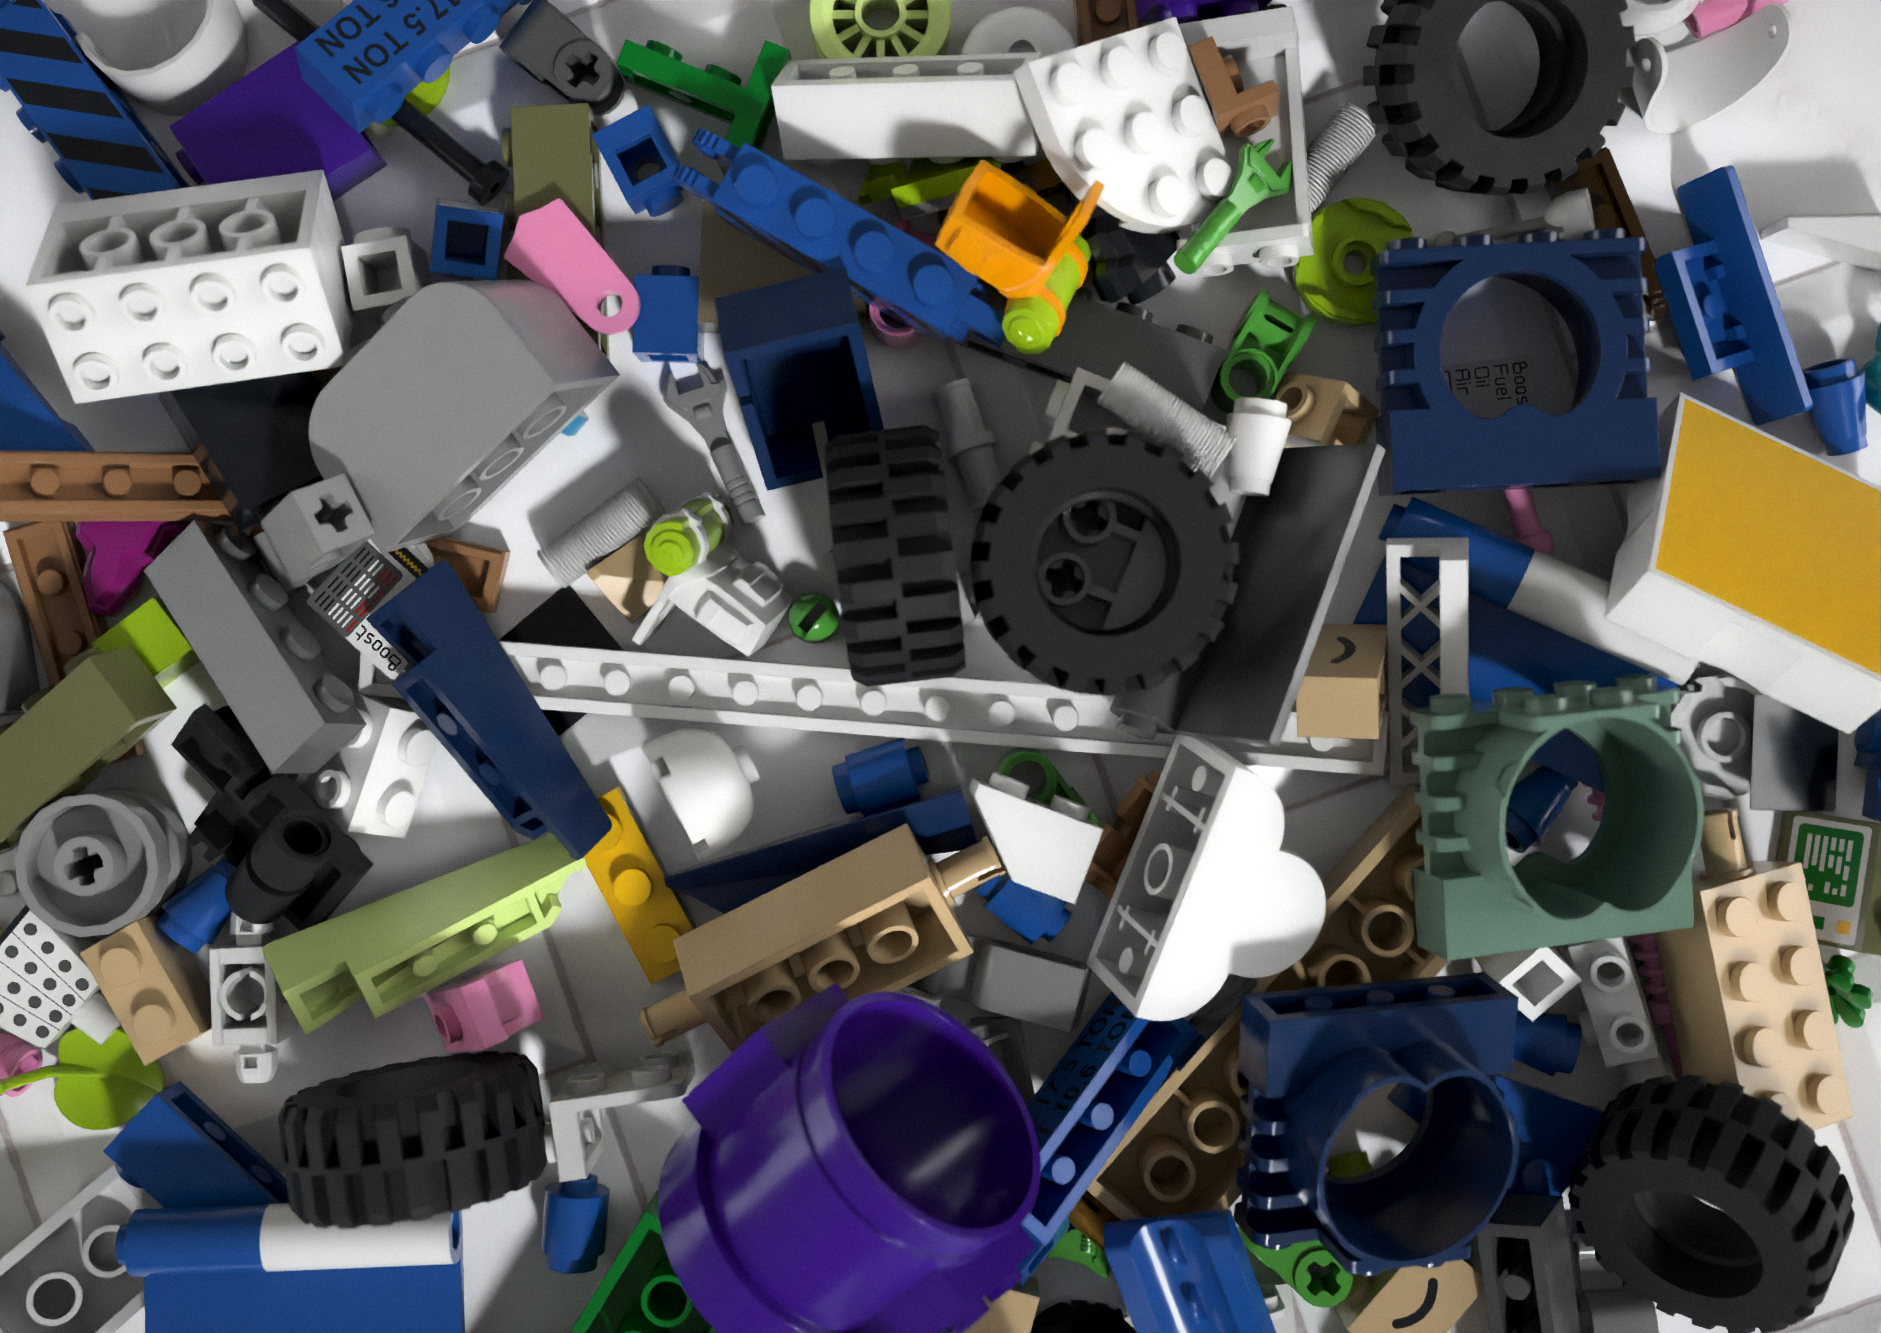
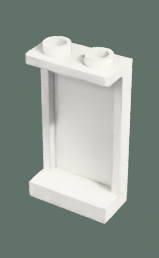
M1293 6L1178 24L1187 49L1188 46L1213 36L1221 57L1232 55L1241 74L1244 91L1270 80L1275 81L1279 90L1277 115L1271 118L1270 123L1264 129L1244 138H1236L1233 134L1221 139L1234 175L1236 176L1239 150L1242 144L1245 143L1254 146L1256 143L1272 138L1274 143L1265 155L1264 160L1275 173L1282 163L1289 160L1293 162L1289 191L1279 196L1264 199L1250 207L1208 258L1205 259L1195 274L1205 277L1220 276L1232 272L1234 269L1233 265L1259 262L1260 266L1264 268H1284L1297 264L1299 257L1314 255L1299 37ZM1202 222L1180 229V239L1176 241L1177 252Z

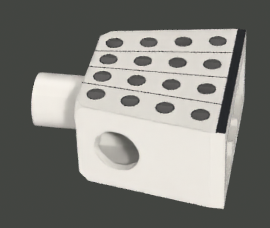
M26 904L0 935V1028L37 1047L47 1048L73 1024L99 1045H103L121 1024L106 998L99 993L101 989L80 954L82 951L100 942V940L96 936L77 937L53 930L31 913Z

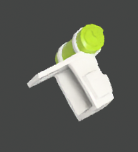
M707 491L704 494L689 497L675 512L663 515L652 525L651 530L647 532L644 542L647 559L658 571L669 577L655 603L632 638V641L639 646L660 629L674 605L748 657L765 645L783 618L792 599L782 590L784 587L782 581L769 570V567L760 561H756L753 564L748 563L727 543L732 533L734 520L730 508L722 500V494Z

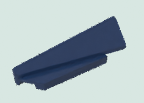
M447 561L438 562L366 618L371 626L412 666L396 678L391 685L517 833L532 840L537 839L545 832L551 833L569 852L571 858L579 860L611 830L612 822L452 566Z
M957 785L866 815L861 813L667 874L664 877L666 887L680 890L726 914L905 823L910 827L925 855L961 851L977 843L978 840L961 785Z

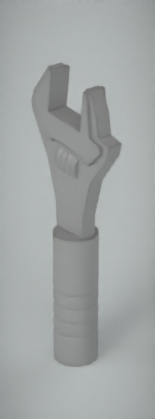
M697 363L704 386L680 394L673 373H667L663 401L671 410L688 421L706 442L713 462L736 508L742 525H749L762 519L766 514L750 483L739 455L727 435L723 413L727 393L726 380L716 381L706 367L701 363Z

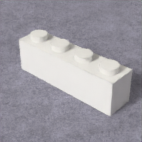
M1041 52L788 60L771 85L784 160H806L810 165L825 166L836 163L841 159H867L872 164L887 165L898 162L903 158H929L934 163L949 164L958 162L965 157L992 156L995 161L1013 163L1024 160L1029 156H1036L1041 143L1013 71L1028 62L1042 58Z

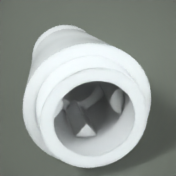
M1253 397L1235 399L1233 413L1226 414L1227 431H1229V434L1232 433V436H1236V440L1228 452L1231 493L1256 497L1269 496L1270 485L1273 483L1292 424L1291 420L1286 419V403Z

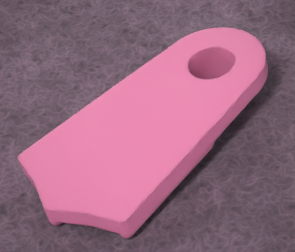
M557 198L542 208L519 216L513 238L504 253V258L532 281L553 291L572 313L597 332L606 335H616L625 332L633 326L641 308L640 297L636 288L562 199ZM610 295H619L622 300L620 311L614 316H604L601 310L604 299Z

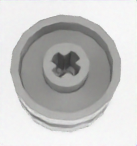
M132 788L66 796L39 810L22 832L14 859L17 888L31 913L53 930L77 937L111 934L137 920L165 912L162 904L186 886L193 863L191 844L187 841L190 835L177 812L156 795Z

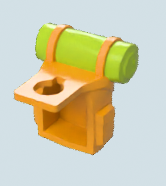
M981 159L954 199L938 233L935 245L966 271L977 275L993 285L1002 295L1008 298L1002 323V329L1007 340L1016 347L1017 351L1023 354H1041L1051 346L1053 339L1060 334L1066 318L1068 305L1074 293L1083 285L1092 253L1088 243L1079 233L1089 220L1105 185L1095 180L1073 212L1068 217H1065L1055 207L1039 197L1037 192L1028 185L1021 183L1013 176Z

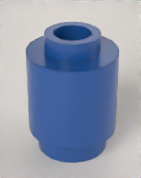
M904 738L895 739L845 755L844 763L832 766L835 787L847 815L858 811L866 815L921 798V785L931 782L928 767L920 746L909 748Z
M1007 873L1002 876L999 875L977 886L975 892L986 900L983 907L1030 945L1034 944L1040 937L1048 943L1051 942L1072 915V912L1065 907L1067 901L1013 882Z
M589 1173L586 1179L554 1182L545 1188L540 1250L546 1255V1267L552 1271L567 1274L593 1271L597 1268L598 1256L605 1252L610 1189L598 1183L597 1175Z

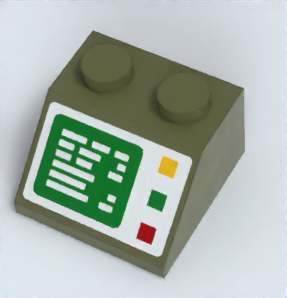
M1783 811L1775 861L1802 862L1818 944L1881 956V823L1804 811Z

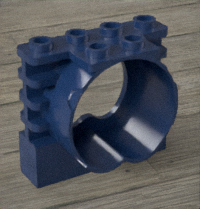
M1603 228L1585 232L1583 234L1584 240L1559 241V232L1539 231L1518 236V243L1493 244V236L1488 234L1461 236L1453 239L1452 246L1427 248V239L1402 238L1387 242V250L1379 252L1370 260V273L1374 275L1375 298L1372 299V313L1376 314L1377 337L1374 339V353H1378L1379 376L1376 378V392H1380L1381 416L1375 418L1376 443L1386 449L1378 470L1379 496L1638 484L1661 478L1657 397L1648 398L1646 374L1652 372L1651 358H1646L1645 334L1650 332L1649 318L1643 315V295L1648 292V280L1642 277L1641 255L1646 253V239L1644 237L1625 238V229ZM1492 276L1506 278L1538 292L1558 311L1569 328L1578 360L1577 387L1568 413L1550 415L1533 405L1520 404L1511 407L1496 418L1487 419L1472 414L1458 401L1444 375L1441 362V339L1449 313L1468 289Z
M1484 972L1243 994L1238 1070L1248 1079L1249 1085L1248 1093L1241 1096L1240 1111L1247 1119L1246 1129L1240 1131L1238 1137V1148L1244 1154V1166L1237 1168L1236 1185L1242 1191V1202H1238L1234 1206V1220L1249 1240L1258 1246L1273 1250L1288 1248L1292 1243L1319 1240L1347 1273L1361 1276H1375L1384 1270L1411 1266L1435 1268L1448 1261L1469 1259L1472 1245L1470 1240L1490 1222L1489 1218L1493 1216L1507 1188L1511 1187L1518 1163V1127L1514 1114L1509 1110L1504 1101V1092L1496 1086V1075L1498 1073L1512 1072L1519 997ZM1391 1083H1408L1419 1087L1425 1092L1427 1091L1426 1107L1421 1123L1410 1142L1396 1157L1383 1166L1362 1175L1352 1177L1324 1175L1328 1154L1340 1127L1368 1094L1381 1086Z

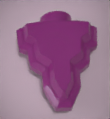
M192 521L77 522L75 536L88 552L82 578L89 611L117 618L140 592L145 577L144 570Z

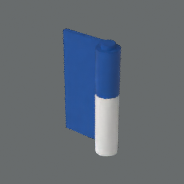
M1411 497L1407 508L1394 503L1378 539L1387 542V538L1469 537V695H1471L1472 702L1492 700V690L1505 687L1534 688V695L1554 693V683L1561 681L1588 680L1595 681L1596 688L1615 687L1614 677L1625 674L1657 675V685L1676 688L1678 684L1684 685L1695 670L1699 661L1691 660L1604 618L1610 581L1416 497ZM1386 553L1353 624L1387 625ZM1401 557V577L1422 595L1440 578V557ZM1401 594L1402 613L1412 603ZM1440 594L1430 602L1439 611ZM1420 612L1402 628V638L1423 655L1440 640V628ZM1402 655L1403 673L1412 663ZM1440 656L1431 663L1439 671ZM1422 672L1403 688V697L1415 708L1430 707L1429 697L1440 695V688ZM1565 728L1547 739L1529 758L1605 793L1602 773L1594 754L1578 736Z
M289 1203L138 1209L132 1213L128 1223L121 1224L117 1232L115 1253L118 1263L125 1264L127 1272L131 1277H144L145 1333H465L462 1211L455 1213L446 1212L433 1215L429 1219L413 1222L412 1220L394 1222L392 1225L372 1227V1225H365L355 1229H339L337 1226L319 1228L314 1227L312 1223L305 1224L291 1210Z

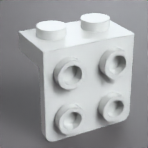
M350 688L355 699L353 704L367 725L315 774H286L298 787L306 790L311 795L315 804L336 826L350 832L405 839L439 740L412 708L384 703L370 696L359 694L358 691Z
M663 1051L642 1056L639 1066L616 1069L614 1060H601L576 1067L577 1074L571 1075L549 1101L551 1122L545 1123L543 1128L548 1163L557 1162L559 1181L586 1179L606 1148L602 1108L671 1099L684 1095L696 1073L694 1059L679 1060L677 1051Z

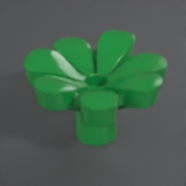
M1833 955L1830 957L1826 967L1823 965L1834 1024L1838 1023L1840 1016L1848 1026L1859 1028L1864 1023L1866 1015L1864 1009L1871 1008L1873 992L1864 985L1854 983L1853 973L1856 968L1851 959L1842 955Z

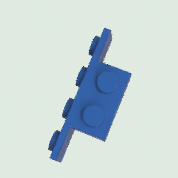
M1734 166L1720 167L1679 186L1677 195L1694 246L1675 250L1656 258L1657 264L1654 267L1662 287V293L1665 295V300L1667 301V306L1680 342V349L1686 360L1692 381L1735 368L1752 421L1757 426L1810 410L1813 407V402Z

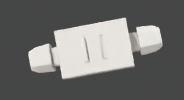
M232 911L230 935H236V940H231L209 949L212 1046L240 1045V1050L234 1052L236 1074L242 1083H263L273 1079L277 1070L278 1048L273 1047L272 1044H278L298 1032V1021L262 952L266 944L278 940L269 939V933L275 931L274 922L268 924L250 923L241 919ZM257 963H265L259 967L257 966ZM242 964H252L250 966L242 968ZM248 975L259 981L263 987L265 996L260 1009L259 1005L252 1003L245 994L244 985Z

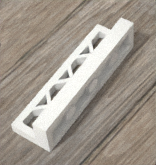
M1469 537L1387 538L1390 784H1420L1419 766L1403 763V747L1418 735L1417 726L1410 725L1403 731V715L1410 720L1409 710L1416 709L1403 697V688L1422 672L1440 688V694H1469ZM1401 557H1440V578L1421 595L1401 577ZM1401 594L1412 603L1402 613ZM1439 594L1440 611L1430 603ZM1420 612L1440 628V640L1423 655L1402 638V628ZM1402 655L1412 663L1403 673ZM1439 656L1440 671L1431 664Z

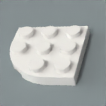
M1176 17L1028 62L1013 71L1037 136L1054 170L1079 200L1083 198L1095 180L1104 184L1105 186L1096 204L1111 215L1121 219L1119 221L1120 227L1152 234L1177 231L1204 221L1217 204L1227 195L1235 175Z

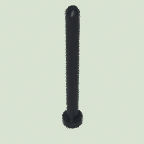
M252 0L255 7L300 43L320 28V26L288 0ZM404 97L401 107L391 119L470 183L468 188V195L480 205H486L492 201L506 184L510 174L509 170L497 160H492L485 164Z

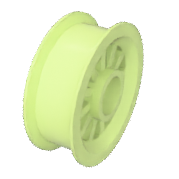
M810 0V23L815 47L820 59L867 58L871 51L876 52V57H886V52L890 51L893 52L895 57L945 55L947 52L951 33L950 0ZM838 5L846 8L847 10H837ZM923 5L926 7V10H916ZM877 9L889 10L898 17L897 22L891 28L882 31L868 27L864 20L868 14ZM835 29H846L839 34L835 31ZM915 29H926V31L923 35ZM902 42L914 49L908 54ZM859 43L854 53L848 50V48Z

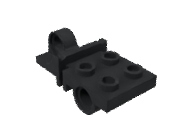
M205 703L192 712L171 745L217 792L194 824L197 827L187 841L193 847L203 841L209 847L203 855L209 863L221 854H224L237 867L225 885V898L230 909L241 919L254 924L272 923L284 915L299 931L326 921L374 864L364 855L356 841L347 834H344L315 804V801L306 790L298 787L286 773H276L274 776L270 774V769L230 706H223L213 711Z

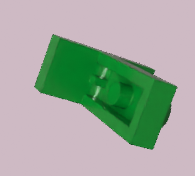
M625 39L616 64L627 83L730 124L731 126L725 138L726 141L740 149L745 142L761 151L776 115L771 85L788 60H792L789 49L765 40L745 88L740 86L742 80L737 75L722 67L707 64L703 71L681 62L683 56L675 49L663 43L647 40L644 47ZM718 162L722 174L725 176L729 167Z

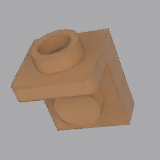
M1213 36L1188 46V52L1221 139L1233 134L1236 138L1251 136L1264 129L1270 123L1271 118L1277 115L1279 90L1274 80L1244 91L1241 74L1232 55L1221 57Z

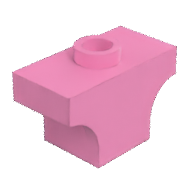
M522 959L501 963L478 974L424 994L446 1053L488 1049L508 1040V1037L545 1019Z

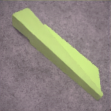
M550 833L270 942L263 947L262 952L305 1035L313 1032L363 997L376 1019L552 926L562 909L558 898L562 886L570 874L578 870L583 871L587 863L585 857L579 860L571 858L569 852L559 840Z

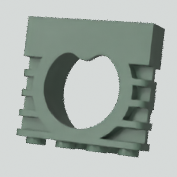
M1625 674L1614 677L1615 687L1596 688V682L1588 680L1561 681L1554 683V693L1534 695V688L1505 687L1493 689L1492 700L1472 702L1471 695L1440 694L1429 697L1430 707L1409 710L1410 724L1417 726L1418 748L1411 750L1412 764L1419 766L1420 788L1413 790L1414 804L1421 806L1422 827L1416 828V843L1424 848V866L1413 867L1417 946L1446 961L1694 927L1692 859L1694 854L1698 853L1702 838L1704 807L1697 774L1693 772L1686 757L1676 745L1682 743L1681 728L1671 726V705L1680 703V689L1657 685V675ZM1565 728L1578 736L1589 747L1602 773L1605 802L1598 830L1588 847L1572 860L1560 861L1548 854L1534 852L1526 855L1512 867L1505 838L1506 811L1512 788L1530 756L1547 739Z

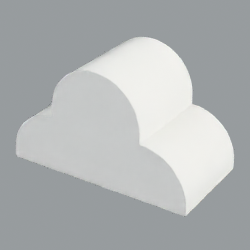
M1176 736L1086 961V964L1135 1017L1147 1020L1170 1021L1194 1013L1216 995L1229 973L1246 978H1262L1286 970L1299 961L1312 947L1320 933L1325 917V891L1318 874L1306 861L1282 844L1285 819L1278 794L1264 778L1206 738Z

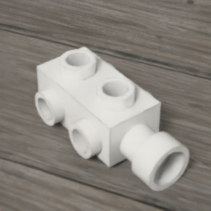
M1627 937L1568 944V949L1561 952L1582 979L1573 988L1581 987L1587 1006L1586 1009L1578 1010V1016L1588 1048L1600 1046L1606 1068L1623 1065L1625 1072L1620 1076L1623 1089L1633 1084L1644 1083L1647 1079L1671 1075L1673 1080L1676 1081L1672 1066L1663 1062L1647 998L1642 989Z

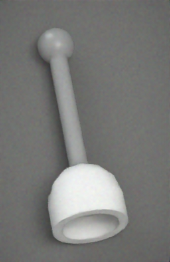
M1582 188L1556 196L1548 205L1544 216L1540 218L1459 235L1452 231H1443L1436 236L1434 247L1452 246L1453 239L1467 235L1488 234L1493 236V240L1541 230L1559 232V241L1584 240L1583 234L1585 232L1595 230L1588 188Z

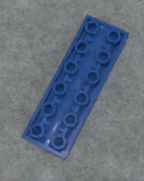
M1231 1209L1106 1222L1103 1229L1105 1254L1136 1333H1276Z

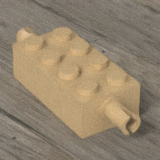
M1721 808L1704 811L1700 845L1705 870L1699 874L1692 875L1694 927L1655 932L1683 1075L1706 1076L1707 1083L1720 1085L1723 1081H1728L1743 1086V1093L1759 1100L1762 1099L1763 1095L1782 1105L1781 1113L1793 1121L1800 1118L1814 1131L1853 1117L1802 862L1746 860L1737 820V809Z
M905 823L674 939L673 943L686 989L650 1007L640 1009L639 1015L643 1028L650 1041L654 1042V1046L659 1048L665 1042L707 1022L731 1053H733L759 1028L835 983L839 985L849 1000L872 992H896L974 953L954 907L956 904L955 897L999 875L1006 874L1003 864L988 836L939 862H936L934 858L928 860L910 827Z

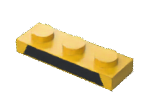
M620 786L597 798L611 820L612 828L584 857L587 863L586 866L648 981L653 985L681 970L673 940L697 927L678 891L666 887L664 877L668 873Z

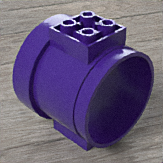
M835 983L759 1028L682 1099V1102L696 1121L678 1137L663 1164L658 1189V1216L665 1249L678 1280L694 1306L718 1333H941L942 1330H945L947 1333H963L990 1310V1307L983 1299L984 1296L987 1297L990 1303H993L1024 1277L1016 1266L1036 1248V1245L1020 1224L1029 1215L1034 1206L1041 1178L1040 1150L1034 1125L1019 1090L1000 1061L973 1032L940 1008L913 996L895 992H872L849 1000L839 985Z

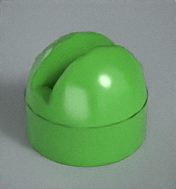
M816 592L803 594L792 603L789 609L788 622L790 629L802 641L808 643L824 642L834 635L839 626L840 616L838 608L824 594ZM820 602L827 610L806 633L799 627V624L814 606Z

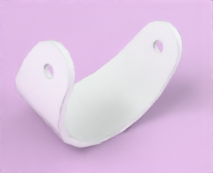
M208 0L205 18L194 38L173 58L149 69L123 71L113 68L106 56L85 33L80 32L75 36L84 54L137 103L163 115L185 116L240 80L249 57L247 27L235 0Z
M1780 3L1765 5L1739 23L1713 36L1669 52H1665L1659 40L1652 36L1641 38L1635 42V47H1630L1626 50V66H1635L1632 88L1646 129L1658 134L1688 130L1712 120L1737 105L1761 86L1782 63L1793 44L1795 35L1794 21L1788 9ZM1774 26H1775V28H1776V35H1775L1774 30H1773V27H1774Z

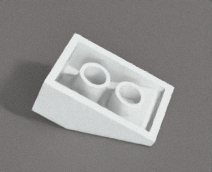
M114 1163L0 1259V1333H115L145 1306L144 1277H131L127 1272L125 1264H119L117 1261L115 1242L118 1229L121 1224L128 1223L130 1216L135 1210L160 1209L162 1206L143 1188L134 1187L124 1181L117 1173Z

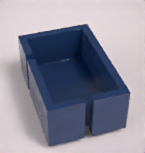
M846 267L714 298L723 354L736 395L739 397L741 411L767 491L823 478L813 423L824 421L828 442L840 434L884 429Z

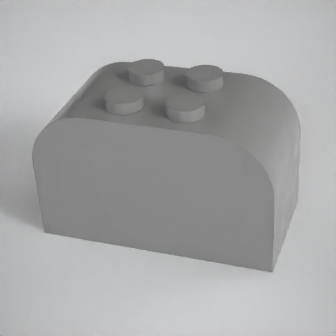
M525 279L435 283L422 288L413 296L405 297L393 304L382 317L385 325L371 339L355 345L343 356V368L324 387L313 405L309 421L310 448L315 464L325 480L345 473L376 533L370 539L381 553H386L454 535L617 379L620 374L565 303L553 291L537 282Z

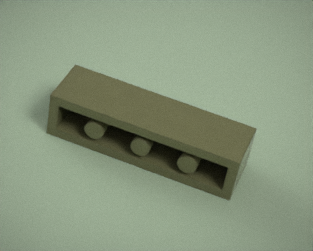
M588 103L510 106L511 128H503L501 136L505 165L507 168L513 167L514 192H506L504 199L505 218L509 231H515L520 215L542 208L555 199L560 198L605 250L601 154L591 135L599 131V120ZM507 262L508 279L531 280L510 262ZM607 297L601 306L604 316H608ZM572 313L610 361L609 335L597 332Z
M131 646L104 653L96 647L77 655L63 667V671L67 676L57 685L48 686L30 696L21 705L25 714L16 722H9L0 726V855L13 850L19 845L22 832L39 810L63 797L77 795L177 709Z

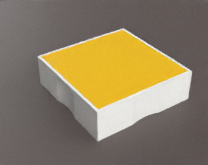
M1680 392L1658 417L1661 478L1638 484H1630L1627 497L1628 529L1625 539L1616 553L1604 618L1691 660L1704 662L1723 669L1749 683L1761 693L1850 734L1881 708V487Z

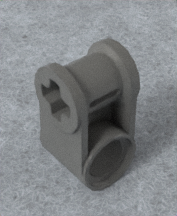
M533 0L498 45L512 61L544 85L546 83L571 104L588 103L596 116H603L614 111L624 97L625 83L622 74L611 62L607 53L547 0ZM587 73L593 77L600 76L594 85L586 81H580Z

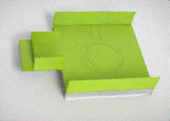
M992 156L965 157L958 162L949 164L934 163L929 158H910L912 163L908 176L902 160L887 165L872 164L869 167L866 179L862 181L858 200L860 205H865L894 197L902 220H908L950 208L962 186L981 159L999 169L1002 162L995 161Z

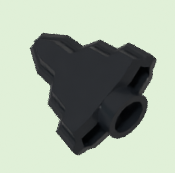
M1062 181L1067 204L1073 212L1080 200ZM1096 204L1089 220L1082 229V238L1088 243L1092 253L1089 261L1094 272L1092 285L1101 302L1115 303L1126 296L1130 304L1136 305L1168 287L1176 278L1167 260L1177 250L1176 241L1180 239L1177 233L1173 231L1152 234L1128 230L1119 226L1121 219L1111 215Z

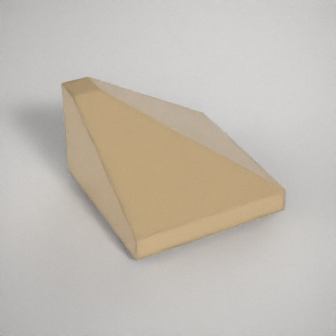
M642 535L617 550L586 573L631 624L651 609L669 577L658 571L648 561L644 549L645 539Z

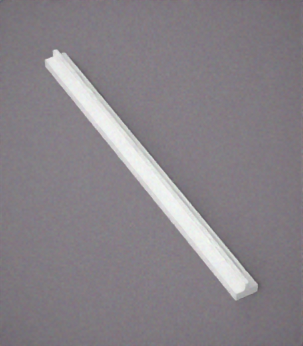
M498 640L537 704L544 710L1162 759L1168 758L1177 736L1160 732L1156 733L1154 740L1133 736L1117 727L1120 718L1109 710L1114 696L1079 694L1043 683L954 676L867 687L853 680L850 668ZM361 653L358 693L368 696L402 698L391 685L395 679H390ZM408 664L407 667L396 678H398L401 674H403L407 669H409L412 666ZM1291 712L1279 747L1215 739L1207 740L1243 765L1384 776L1390 712H1384L1379 739L1297 737L1296 712Z

